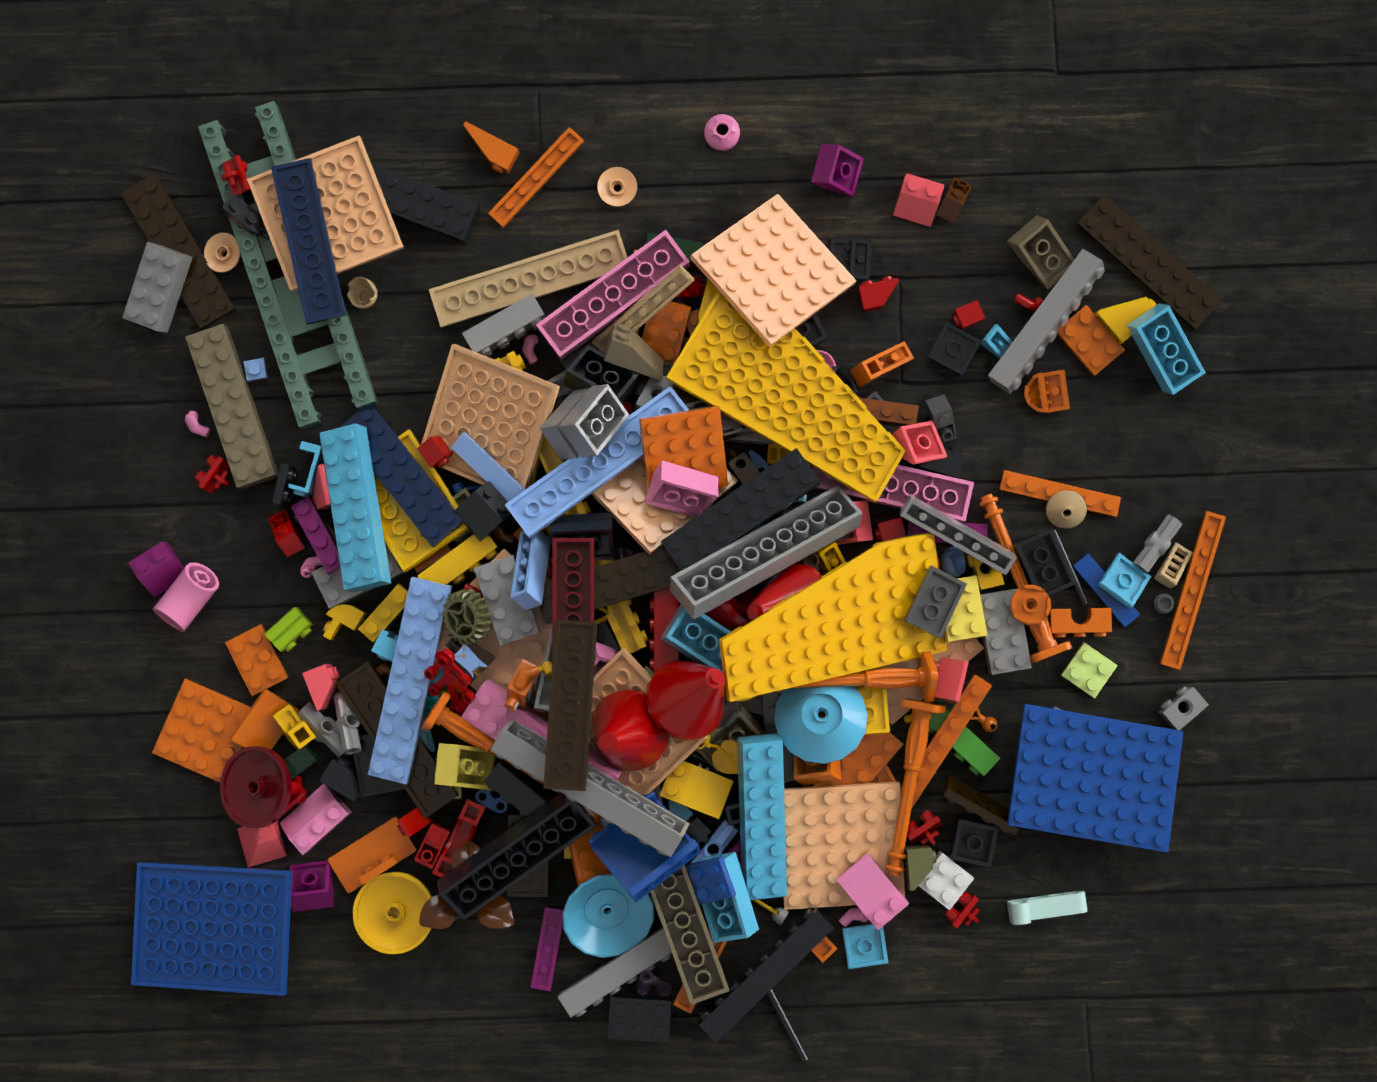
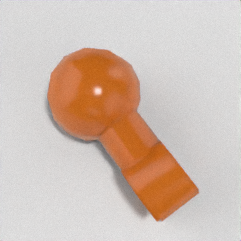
M977 708L976 712L979 717H971L970 720L980 722L984 731L994 732L998 726L996 719L983 716ZM992 724L996 726L994 730L990 727Z

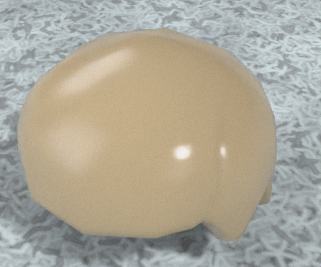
M355 277L348 283L349 292L347 297L353 306L365 309L375 303L378 291L372 281L364 277Z

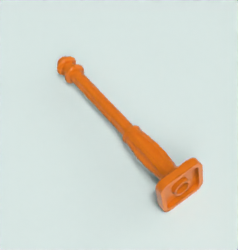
M992 494L981 497L982 502L979 505L980 507H985L987 514L984 517L990 520L999 544L1014 552L1017 557L1010 568L1017 589L1029 585L1001 517L1003 510L1001 508L998 509L996 505L998 497H993ZM1027 602V607L1032 609L1034 607L1033 603ZM1047 617L1041 623L1028 625L1038 644L1037 648L1039 651L1036 654L1030 655L1031 664L1072 648L1069 641L1057 644L1056 640L1053 639Z
M929 651L922 652L919 667L916 669L884 668L864 670L863 673H851L792 688L863 685L865 688L893 689L917 686L920 688L925 702H934L938 684V670L932 653Z
M444 691L422 724L421 729L428 732L434 724L442 725L463 741L483 750L485 753L491 752L494 754L491 748L495 740L460 715L449 711L450 708L446 707V704L451 696ZM506 759L504 760V761H506L507 763H509L510 765H512V763L509 762L508 760H506ZM520 770L530 776V773L526 772L525 770Z
M901 698L900 706L912 709L913 717L906 741L905 763L903 766L906 771L892 851L887 853L891 857L890 864L885 865L890 875L900 876V872L905 871V868L901 865L902 860L907 858L904 849L917 774L921 771L927 747L929 718L932 717V713H945L946 705Z

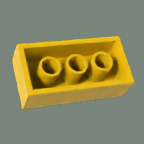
M473 534L420 573L418 577L450 586L453 584L458 585L466 579L465 575L470 571L475 573V567L481 566V563L485 560H493L499 554L497 551L500 550V547L491 535L480 542Z

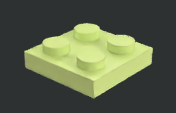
M1083 642L1061 676L1092 698H1096L1118 665Z

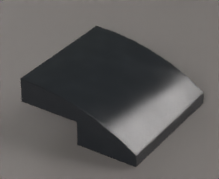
M829 239V251L855 280H869L872 240Z

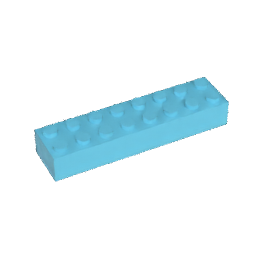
M355 423L321 432L320 440L344 590L358 592L391 584L367 429Z
M777 733L737 737L742 875L750 900L787 896L783 740Z

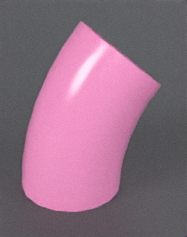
M189 563L154 606L153 611L170 626L184 632L218 589L219 581L217 576L202 564Z

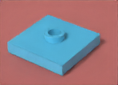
M1118 553L1098 586L1130 609L1134 606L1151 576Z
M873 924L842 928L848 969L888 963L883 927L877 930Z

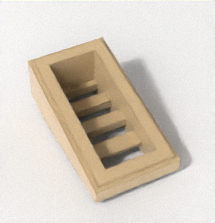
M1174 543L1154 579L1170 589L1176 586L1192 552L1180 544ZM1175 552H1177V553H1179L1180 555L1184 556V559H1182V558L1178 557L1177 555H1175ZM1173 559L1174 561L1178 562L1180 565L1175 564V563L1172 562L1171 560ZM1168 567L1172 568L1176 572L1174 573L1173 571L1169 570Z

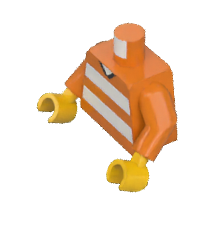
M524 659L521 661L507 687L508 700L504 706L508 710L515 712L518 705L526 707L532 696L537 695L541 672L544 671L546 676L552 675V663L550 661L544 662L540 667Z

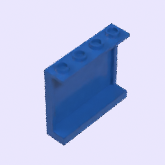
M654 791L644 795L645 798L666 809L657 799ZM608 823L604 830L594 833L590 838L591 840L588 841L591 849L635 903L701 852L699 844L694 839L692 840L685 832L671 857L668 855L664 856L658 853L656 848L651 845L641 843L636 836L624 833L614 823Z

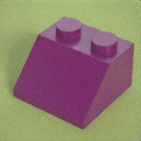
M821 144L811 182L826 190L854 196L864 158L839 144Z
M164 541L128 562L138 580L153 597H157L168 590L184 569L170 544Z
M328 860L290 865V871H292L291 907L293 912L333 907L334 886L332 869Z

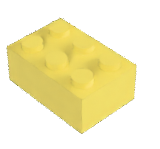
M977 576L958 578L967 583L944 632L945 643L987 636Z
M439 743L434 784L490 790L484 780L494 769L495 755L491 752L485 753L477 747Z

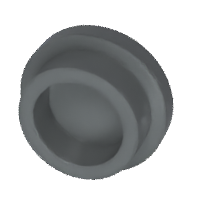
M1159 594L1154 599V608L1159 613H1169L1174 607V600L1168 594Z

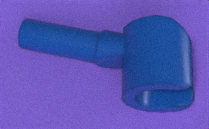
M462 482L452 486L455 494L464 488L469 492L481 487V485L464 487Z

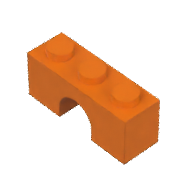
M1111 608L1087 609V619L1083 624H1077L1073 621L1071 609H1051L1048 615L1051 632L1054 633V637H1066V633H1074V637H1086V633H1094V637L1106 636V632H1112Z

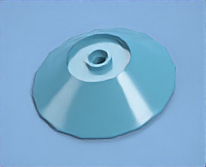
M855 686L788 688L782 691L776 702L774 722L777 733L789 752L807 762L826 764L843 759L857 748L866 733L868 714L864 699ZM824 712L825 717L819 718L818 713Z
M612 874L598 875L581 883L568 897L563 910V929L571 944L584 954L600 958L620 956L640 944L648 936L654 921V902L649 893L635 903Z

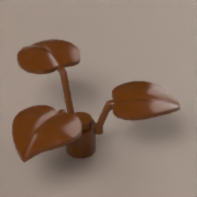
M467 841L453 854L451 860L452 868H456L481 850L480 847L471 841ZM435 895L424 904L421 910L420 926L437 930L446 929L453 924L456 916L455 911L440 895ZM502 896L496 897L482 907L477 915L479 922L487 928L504 929L514 925L511 906Z

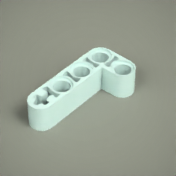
M1072 891L1007 901L1009 920L1013 925L1031 923V920L1088 912L1085 891Z

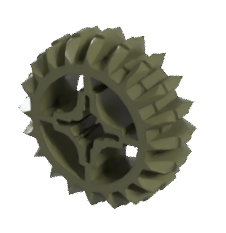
M463 589L454 592L446 599L447 603L443 605L445 611L442 614L445 616V619L442 622L446 623L445 629L449 630V636H454V641L460 642V644L465 642L467 645L481 642L483 638L488 636V632L491 630L489 624L493 621L490 619L492 613L488 611L490 605L485 604L486 598H481L480 593H475L474 590Z

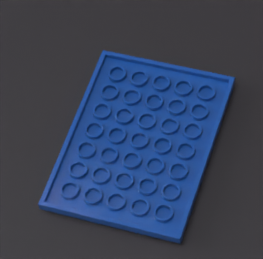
M1024 704L1007 826L1167 853L1169 851L1183 731Z
M137 862L131 985L287 995L292 871Z

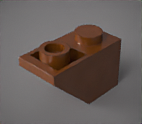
M954 177L936 215L954 223L972 186L966 181Z

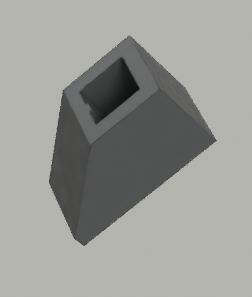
M945 395L925 400L929 419L934 422L941 442L944 443L956 439L953 412Z

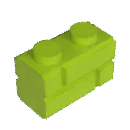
M294 607L265 633V636L280 652L285 650L289 652L297 645L295 641L300 636L305 638L312 631L310 627L313 624L299 608Z

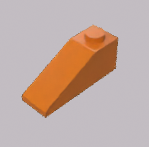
M465 121V130L493 166L492 169L501 174L503 171L509 174L520 154L518 148Z
M904 341L859 363L850 372L860 388L913 360L914 357Z

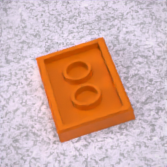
M265 688L230 739L244 748L261 746L272 749L283 734L282 729L272 715L290 703ZM290 704L297 714L299 709Z

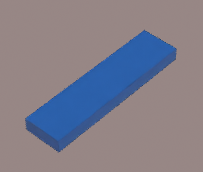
M1089 553L1073 565L1076 572L1107 608H1111V613L1123 627L1129 625L1140 615L1134 606L1129 609L1098 586L1105 572Z

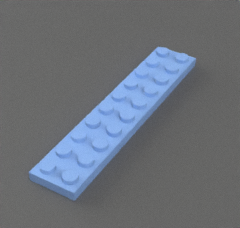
M668 387L629 415L597 456H578L577 458L566 460L506 503V508L528 538H531L643 457L639 418L688 411L689 409L672 387Z
M411 577L368 775L402 784L409 783L428 698V688L431 684V680L425 677L424 671L429 666H433L436 661L435 653L439 648L444 625L442 620L445 619V616L442 614L445 611L443 605L447 603L446 599L450 597L452 589L450 585Z

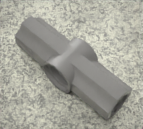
M1169 514L1166 515L1157 530L1153 531L1147 538L1144 548L1133 563L1148 573L1157 559L1167 551L1171 545L1170 541L1176 535L1179 528H1181L1182 523L1177 518Z
M337 693L334 695V702L338 720L335 721L334 727L340 734L343 752L347 755L359 753L361 751L358 733L360 721L343 695Z
M311 702L306 704L297 715L312 729V733L316 737L314 739L318 742H324L339 758L344 752L340 734L334 727L335 721L332 718L324 717Z

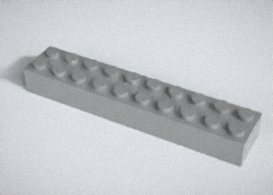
M837 485L671 576L670 591L694 620L859 528L862 512L840 486Z
M511 719L501 730L491 751L498 758L511 762L515 768L530 773L533 779L544 782L547 739ZM589 764L587 767L586 791L552 789L562 792L570 801L582 804L587 811L599 814L604 821L619 826L624 833L636 836L641 843L651 845L656 848L658 853L664 856L668 855L671 857L689 826L688 822Z

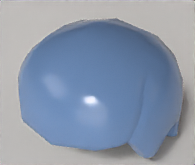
M954 546L942 552L940 567L943 572L953 577H959L962 573H965L966 563L961 549Z

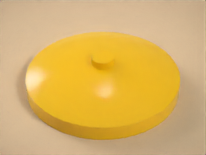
M403 872L380 874L368 881L356 896L353 906L355 929L360 938L376 951L385 954L408 952L421 944L431 930L429 927L420 926L419 919L424 904L432 896L427 887L410 874Z

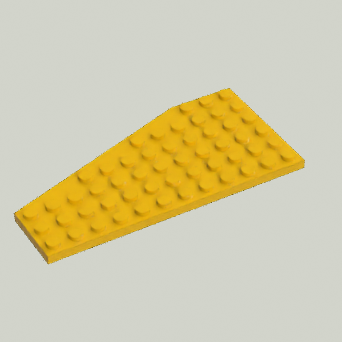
M719 290L666 377V380L708 405L719 406L720 412L789 453L797 448L808 464L874 503L878 501L906 451L890 432L883 428L867 410L865 404L853 393L847 384L845 385L826 364L825 359L796 329L769 347Z
M926 532L878 542L864 553L823 575L821 579L797 594H792L769 608L767 612L743 627L740 626L720 638L719 645L727 701H737L919 658L922 652L930 651L932 654L947 651L944 634L941 639H938L904 621L928 567L933 566L938 569L934 534Z

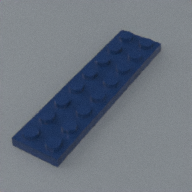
M307 158L272 166V174L305 322L308 325L347 316L312 159Z
M372 404L361 408L340 427L355 423L366 427L373 472L429 544L435 547L463 523V520L454 512L455 508Z

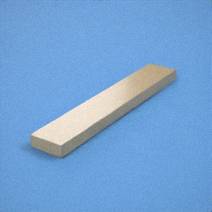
M680 264L594 338L592 343L605 354L606 343L614 323L627 325L630 329L636 331L694 281V278Z

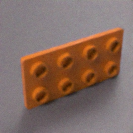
M397 817L387 821L328 859L329 864L347 893L364 885L417 850L411 839L407 835L403 836L398 830Z

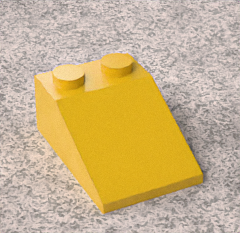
M683 761L666 778L660 796L720 819L734 781Z

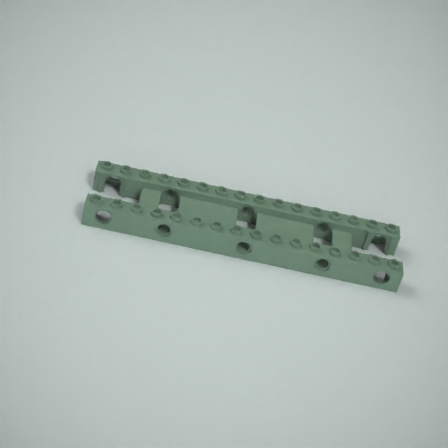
M274 101L255 107L257 112L255 115L260 121L264 133L263 139L268 144L271 156L247 164L248 169L245 172L247 179L271 170L272 166L296 160L279 107ZM218 120L198 126L223 202L225 203L232 193L228 181H222L221 176L225 174L222 163L232 159L234 154L225 144L226 130ZM243 194L238 196L239 199L245 202ZM256 203L249 205L260 214ZM229 218L299 428L304 430L322 423L320 419L322 416L315 410L311 401L314 392L310 389L306 374L340 362L345 373L343 377L348 382L353 397L352 403L355 404L356 408L360 410L371 404L373 406L377 405L378 401L346 306L347 316L307 325L299 291H290L285 276L275 280L271 279L268 262L278 259L271 240H267L261 235H251ZM326 325L329 326L334 341L333 344L300 355L296 354L293 345L294 336Z

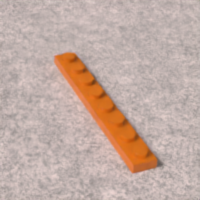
M1209 511L1204 513L1159 663L1161 665L1177 670L1181 669L1225 523V516Z
M975 674L962 692L960 701L955 703L926 748L921 771L917 774L912 807L992 687L990 683ZM903 784L900 787V796L902 794Z

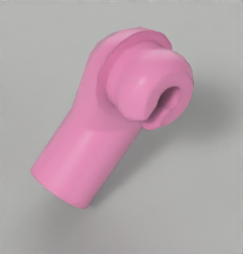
M535 334L527 335L522 346V352L530 365L538 361L533 351L534 346L539 342Z
M190 411L185 416V422L189 430L207 438L210 428L200 425L197 420L198 413Z
M318 556L308 557L301 566L300 572L304 578H309L312 575L311 572L317 566L322 565Z
M850 908L839 919V922L844 927H847L853 920L867 922L869 919L860 908Z

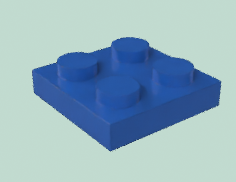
M723 856L685 866L699 905L732 898L736 895Z

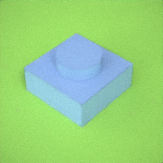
M264 358L244 361L248 382L268 378Z

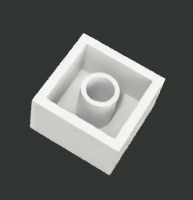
M939 851L936 855V863H933V869L919 884V887L950 910L974 880V877Z

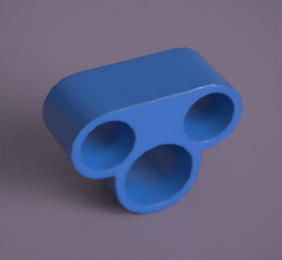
M484 789L476 793V801L497 813H503L508 809V804L503 800V796L495 798L492 796L491 790ZM480 793L486 794L485 800L479 798ZM499 802L504 804L503 810L497 808Z

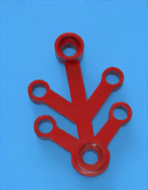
M447 648L440 649L435 653L436 662L424 671V675L427 679L433 680L441 668H443L444 675L437 682H434L428 688V691L432 696L436 697L447 684L451 696L449 711L462 716L467 709V704H471L476 698L475 694L466 688L472 680L468 674L464 673L454 663L455 655L451 650ZM457 689L462 693V699L458 697Z

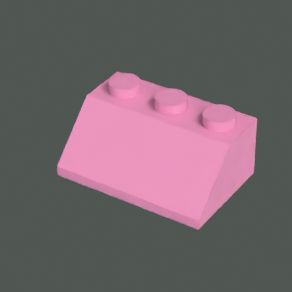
M661 461L653 473L645 503L697 517L710 508L717 499L718 477Z
M323 784L282 820L280 825L291 843L304 855L352 812L330 787Z

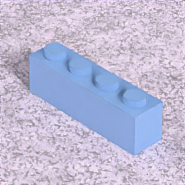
M542 530L531 538H528L524 531L520 532L510 598L524 610L540 606L543 601L551 538Z

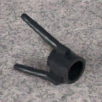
M841 364L833 366L832 370H836L835 374L844 384L849 382L853 393H857L853 381L854 378L850 376L848 368L842 367Z

